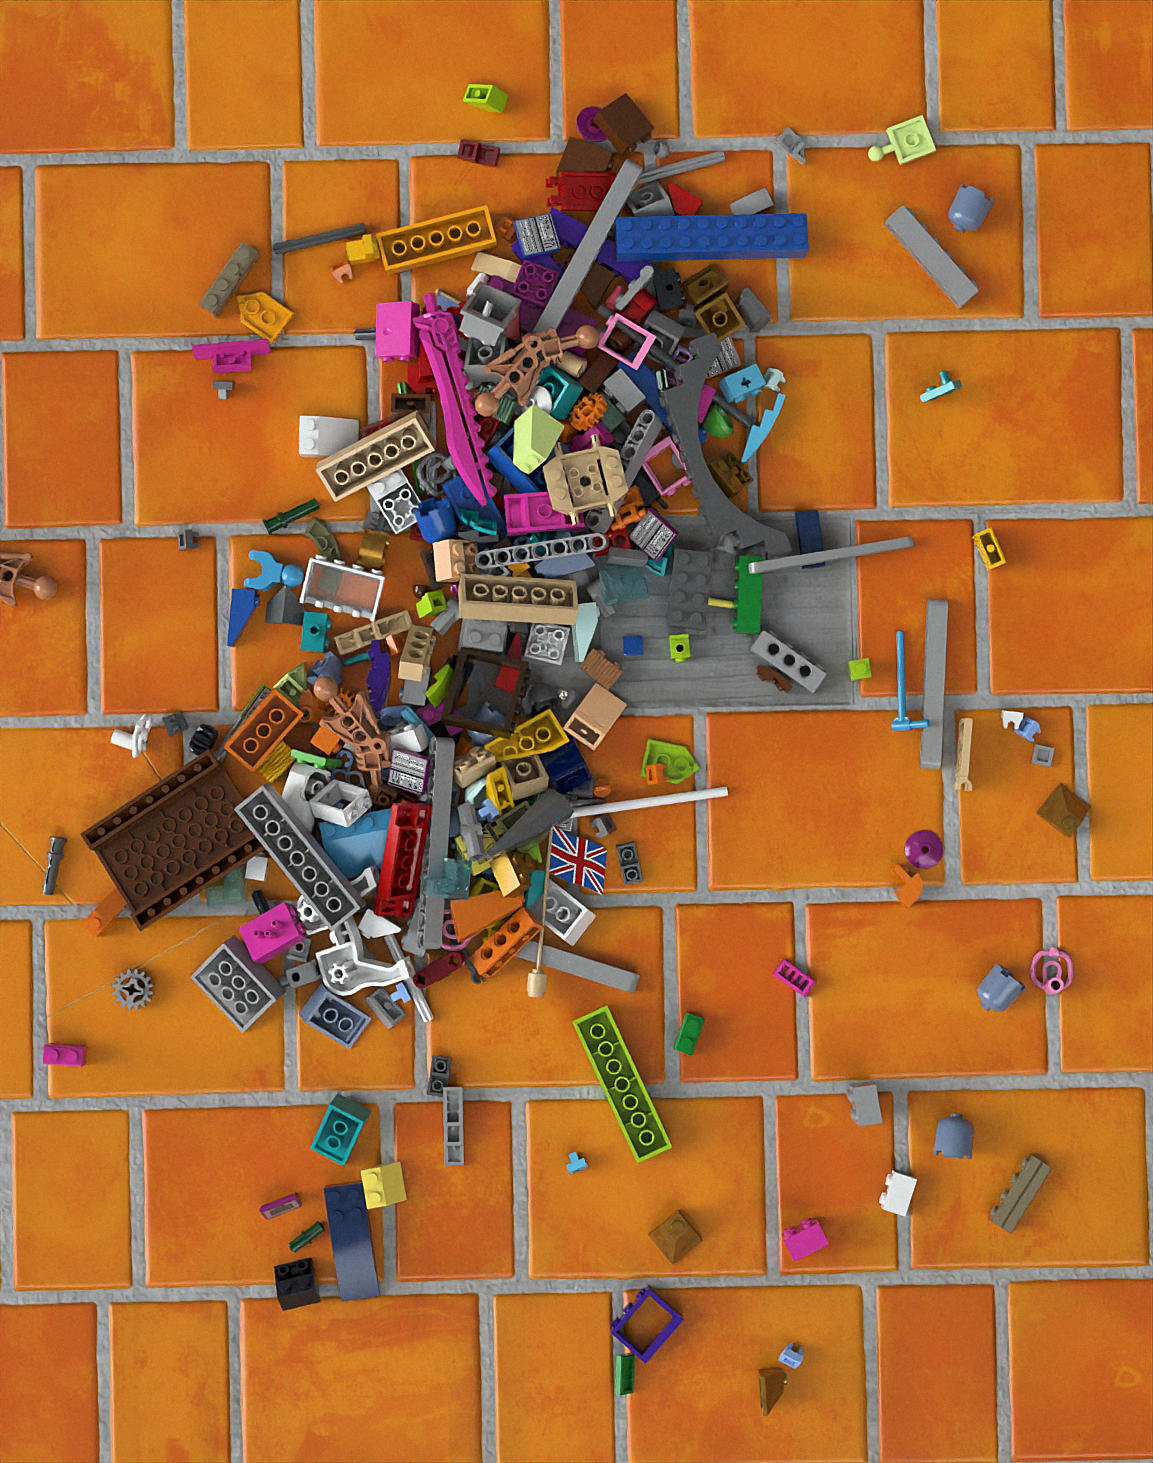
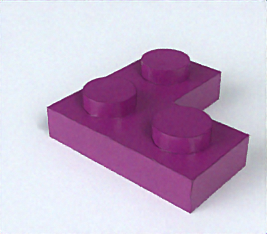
M447 695L436 708L429 704L416 711L418 717L427 727L441 720ZM456 706L453 715L462 717ZM445 725L450 736L465 730Z

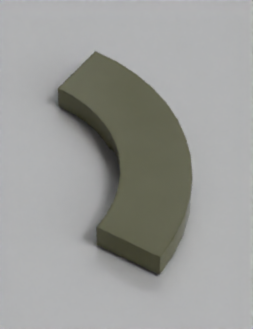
M313 518L304 535L316 544L321 555L326 556L328 561L334 562V559L342 560L339 546L331 532L321 522ZM323 567L318 587L335 596L341 583L342 571Z

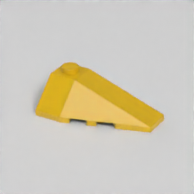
M549 708L516 727L514 734H511L510 740L499 737L486 744L484 748L495 756L497 763L551 752L570 740Z

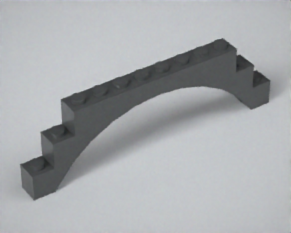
M715 332L694 339L690 342L689 351L691 356L695 357V360L678 365L675 368L674 376L676 381L680 382V385L661 392L659 401L662 408H665L667 412L666 421L668 425L672 426L674 432L672 434L673 441L679 446V457L681 462L685 463L687 469L685 470L686 477L693 486L692 494L699 502L698 511L700 516L705 519L706 533L713 539L733 531L732 539L735 546H738L739 549L760 542V551L762 556L766 557V560L788 553L792 549L786 533L757 522L737 508L724 495L707 467L698 436L697 415L700 393L707 373L721 352Z

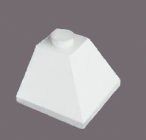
M372 908L367 909L358 926L361 930L360 934L368 939L371 936L375 938L403 930V927L387 917L375 915Z

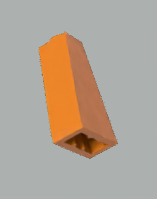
M501 890L450 901L449 909L458 943L519 910L523 902H525L524 894L522 893L516 898L504 897Z

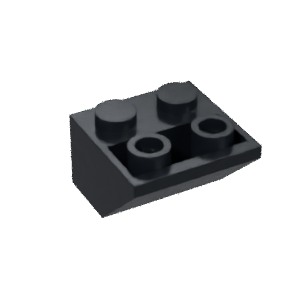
M312 1257L274 1266L277 1298L283 1311L321 1302Z

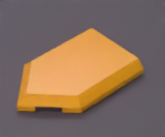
M263 291L237 296L241 323L262 338L268 339L269 343H275L293 318L294 313Z

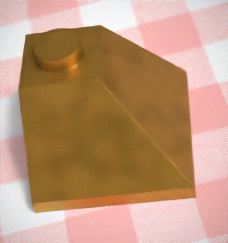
M720 292L694 312L707 335L715 332L718 343L746 325L727 292Z
M1060 783L1037 811V814L1065 837H1071L1083 822L1091 807Z
M679 1210L648 1234L672 1265L702 1241L701 1237Z
M782 1368L758 1369L760 1404L763 1416H768L784 1392V1385H787V1375L783 1373Z

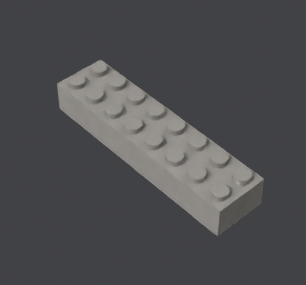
M270 782L262 785L234 809L331 932L366 905L365 901Z

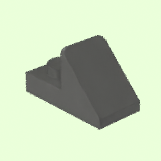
M623 421L619 429L611 434L615 441L608 447L618 450L620 453L634 425L629 421Z

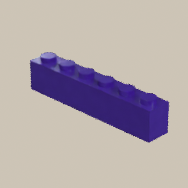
M552 207L549 213L552 215L560 245L566 249L572 248L577 250L589 227ZM608 238L594 261L615 273V277L621 276L626 279L625 282L628 285L634 279L638 280L640 278V271L645 266L652 265L647 261L616 262L615 242Z

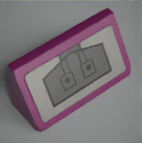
M295 1192L262 1205L259 1210L265 1219H271L301 1207L302 1203L298 1193Z

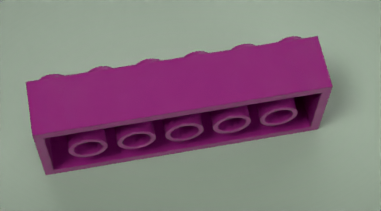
M494 274L489 283L490 286L510 295L514 287V283ZM524 300L521 301V333L533 332L545 308ZM569 308L557 330V335L559 339L575 335L577 330L584 325H592L597 329L598 321ZM579 345L567 348V350L584 357L587 349H583Z

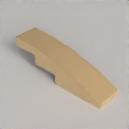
M408 610L336 636L333 638L339 656L371 645L372 640H379L380 642L390 635L406 632L413 623Z

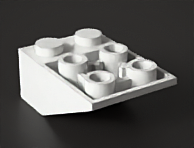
M401 468L366 486L395 534L417 522L413 508L418 509V504L421 501Z

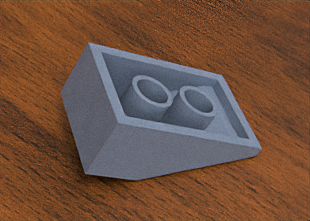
M320 983L299 1013L305 1023L348 1049L352 1047L372 1019L343 996L331 992L323 983Z

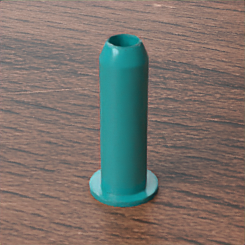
M367 650L366 653L343 660L344 665L349 666L370 660L369 651Z

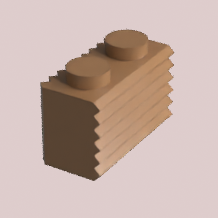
M599 648L597 651L592 649L579 665V668L609 691L623 674L620 671L622 667L615 661L609 662L606 659L607 655Z

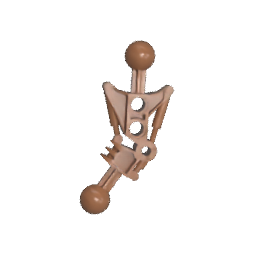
M584 325L577 330L575 335L560 339L554 328H549L547 332L525 334L520 345L514 349H509L489 364L483 365L484 372L497 374L503 379L490 393H482L477 397L475 408L478 414L485 417L494 415L499 408L500 398L511 387L517 394L518 404L525 406L540 377L539 374L542 368L548 367L550 361L555 365L556 359L562 363L563 349L578 345L583 349L595 347L599 342L598 330L592 325ZM524 347V349L515 357V359L512 362H505L514 355H516V352ZM538 351L540 352L542 359L539 362L537 360L536 352ZM530 357L529 365L523 366V359ZM516 371L517 378L510 380L509 375Z
M0 552V560H9L0 564V600L12 608L18 606L15 597L18 586L34 590L35 595L42 600L53 598L58 590L57 582L50 576L34 579L22 575L25 566L34 559L30 553ZM8 573H13L12 580L6 581L5 576Z
M321 677L315 681L313 692L320 700L329 701L339 714L324 716L320 720L319 725L333 732L347 744L350 743L355 747V755L358 756L356 758L358 762L357 767L361 770H370L372 785L369 786L368 791L372 800L379 786L386 785L383 783L381 769L391 766V758H389L391 736L386 731H380L377 725L378 721L365 698L366 694L364 691H359L355 697L354 704L348 707L337 694L338 685L336 681L331 677ZM347 716L353 718L354 721L349 720ZM372 801V804H373V805L381 806V805H379V804H377V803H375V802Z

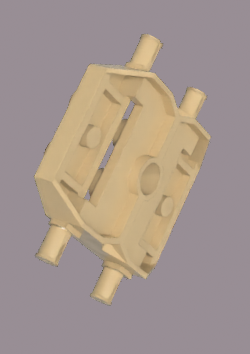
M595 434V438L594 435L590 436L593 445L591 449L569 454L562 452L560 442L557 445L555 443L553 447L555 452L554 458L543 466L552 509L571 516L572 526H576V523L577 526L581 524L578 513L591 509L608 507L610 518L619 516L616 504L629 491L619 451L600 445L598 434ZM599 459H600V462H601V466H602V470H603V474H604V478H605V482H606V486H607V490H608V494H609V495H607V496H606V494H605V490H604V486H603V482H602V478H601V474H600V470H599V466H598V462H597V460H599ZM563 467H565L573 503L571 502ZM583 477L588 478L590 485L582 486L580 479Z

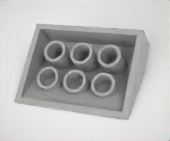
M235 935L225 941L190 977L242 1033L286 992L262 964L252 960L248 949Z

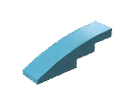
M778 393L773 411L765 409L760 427L752 425L740 464L744 465L763 443L779 415L786 395Z

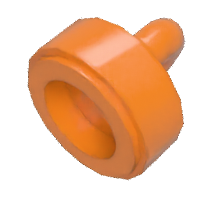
M598 779L593 783V793L595 796L604 798L610 794L611 785L607 780Z

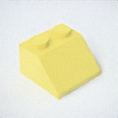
M400 1161L361 1169L367 1209L407 1200Z

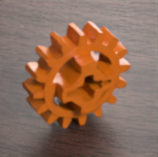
M597 392L595 394L590 393L588 397L585 395L582 401H577L578 405L572 407L573 411L569 413L571 415L569 418L570 424L579 431L582 429L586 431L588 427L592 428L595 422L599 423V418L604 417L603 412L607 411L605 408L608 405L606 399Z

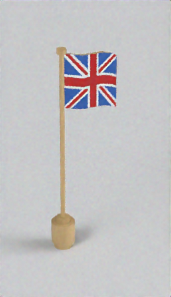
M555 826L549 828L541 914L543 926L545 923L549 872L565 881L590 888L603 896L607 850L592 841L570 835ZM544 927L540 930L537 968L532 969V973H528L527 991L530 997L543 998L544 993H546L547 974H544V970H540Z

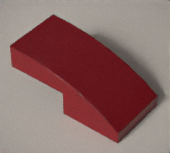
M461 139L457 158L497 168L501 149L499 147L482 145L476 141Z

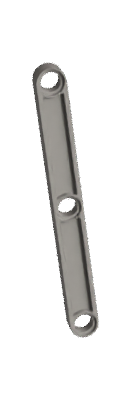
M913 537L748 564L749 573L756 574L914 547Z

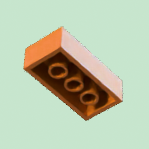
M273 688L223 747L251 772H254L304 714Z

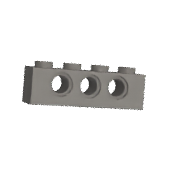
M763 630L750 648V651L813 694L827 675L824 673L825 669L817 663L814 665L808 661L809 657L802 652L797 654L792 650L793 646L788 642L784 641L782 643L777 640L778 636L772 631L768 630L766 632ZM769 645H776L778 653L775 655L770 654L768 651ZM787 655L792 656L794 659V664L791 666L784 663V657ZM803 666L810 670V674L807 677L800 674V668Z

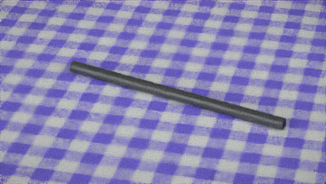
M603 304L597 310L607 320L611 315L614 317L616 315ZM619 320L615 324L617 328L639 345H643L646 340L645 336ZM654 343L648 350V352L674 372L675 368L681 365ZM715 392L712 401L748 429L753 420L731 403L728 404L726 399Z

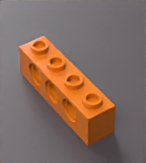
M522 906L514 912V915L508 921L501 925L495 934L491 935L480 948L476 949L469 959L481 976L491 979L544 926L532 910Z

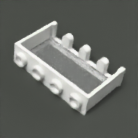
M317 554L315 557H311L299 603L306 602L314 604L316 607L334 609L333 611L345 612L355 617L369 618L370 621L374 622L386 575L382 574L383 571L377 569L367 571L364 570V566L353 564L352 567L347 566L345 561L334 559V562L328 561L326 556Z

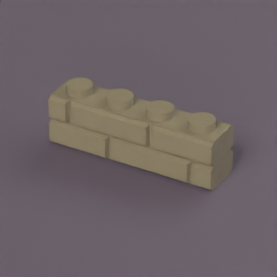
M243 241L200 301L199 305L202 309L215 318L219 317L232 298V294H235L253 268V263H256L260 258L259 253Z
M1031 1154L1022 1159L1020 1171L1012 1175L1009 1181L1011 1185L1008 1190L1004 1189L999 1196L1001 1201L998 1206L994 1205L989 1212L991 1216L989 1220L1010 1234L1052 1169Z

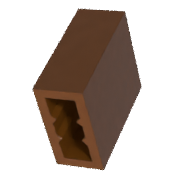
M627 93L598 111L593 119L621 156L626 152H633L639 143L642 142L644 144L652 137L651 133L654 130L653 125Z

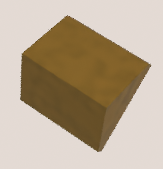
M710 264L680 285L692 304H694V307L698 309L712 297L727 290L729 281Z

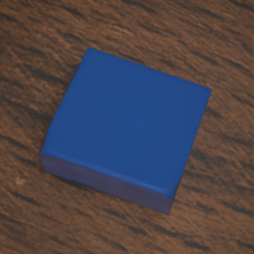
M642 636L623 637L624 656L643 655Z

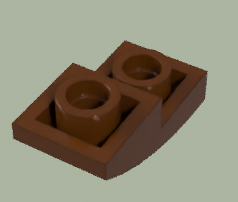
M759 665L756 668L758 670L756 674L762 682L766 680L769 683L772 679H775L774 685L780 692L784 690L787 693L793 688L784 677L774 670L763 665Z
M380 785L371 801L389 809L393 803H402V800L415 801L416 794L397 787Z

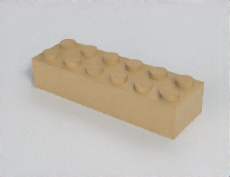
M415 411L319 461L315 470L336 502L434 451L436 441L418 411Z
M461 573L458 587L459 618L575 625L578 614L576 581Z

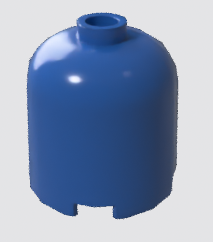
M443 497V500L436 501L435 498L427 499L418 504V509L413 508L422 537L428 543L433 544L451 539L456 534L457 525L450 499L447 497Z

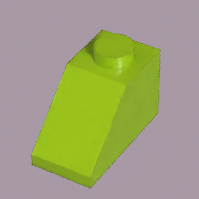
M468 84L462 101L488 112L502 113L509 95L493 85Z

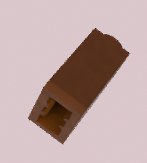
M570 136L557 168L556 176L559 177L561 171L607 173V170L611 171L615 161L612 159L613 153Z
M575 252L573 253V255H568L564 263L566 265V269L569 263L571 262ZM596 262L593 263L579 289L594 310L598 307L615 278V273Z
M602 351L578 382L583 387L582 393L587 396L590 393H599L603 383L612 375L620 360Z

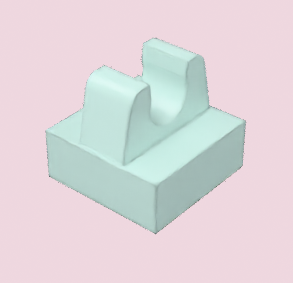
M768 368L763 376L766 385L763 387L779 392L780 388L777 387L779 381L785 383L784 373L778 369Z

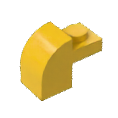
M371 234L363 235L362 240L351 241L346 244L349 265L367 263L380 258L377 238L371 239Z

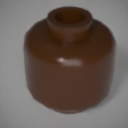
M614 327L605 345L616 353L621 354L633 344V339L619 328Z

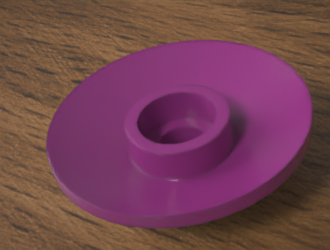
M594 106L584 108L578 114L576 126L579 133L585 139L591 142H602L608 138L593 121L597 112L602 108Z
M918 831L907 839L905 855L913 866L920 869H928L935 866L941 860L943 845L936 834L930 831ZM923 846L928 847L927 853L921 851Z

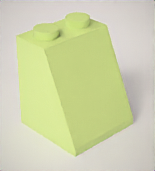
M536 404L530 406L515 420L513 464L529 475L548 458L565 426Z

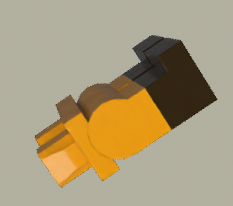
M505 537L491 547V550L513 547V545ZM503 551L501 553V556L506 562L508 560V554ZM527 563L507 565L509 572L512 573V577L533 578L528 572L530 566Z

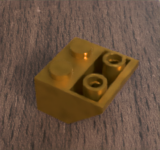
M730 451L707 466L714 481L729 500L753 481L749 472L744 469Z

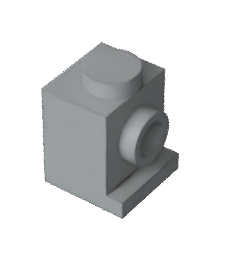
M305 934L306 939L299 942L303 945V949L301 951L297 950V944L289 948L287 958L308 962L313 939L308 938L309 935Z

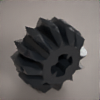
M201 724L191 738L189 750L197 756L208 749L211 750L218 738V731L210 725Z

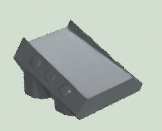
M745 288L735 301L734 306L750 329L749 333L759 332L770 322L771 314L749 288Z

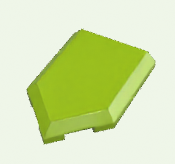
M652 739L647 740L641 777L647 778L645 766L660 763L668 768L663 770V776H669V779L665 782L675 784L682 782L700 770L686 746Z

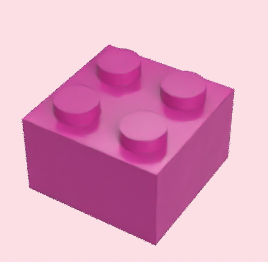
M806 1218L801 1221L802 1225L796 1228L791 1226L783 1231L784 1234L781 1236L794 1262L829 1244L816 1218Z

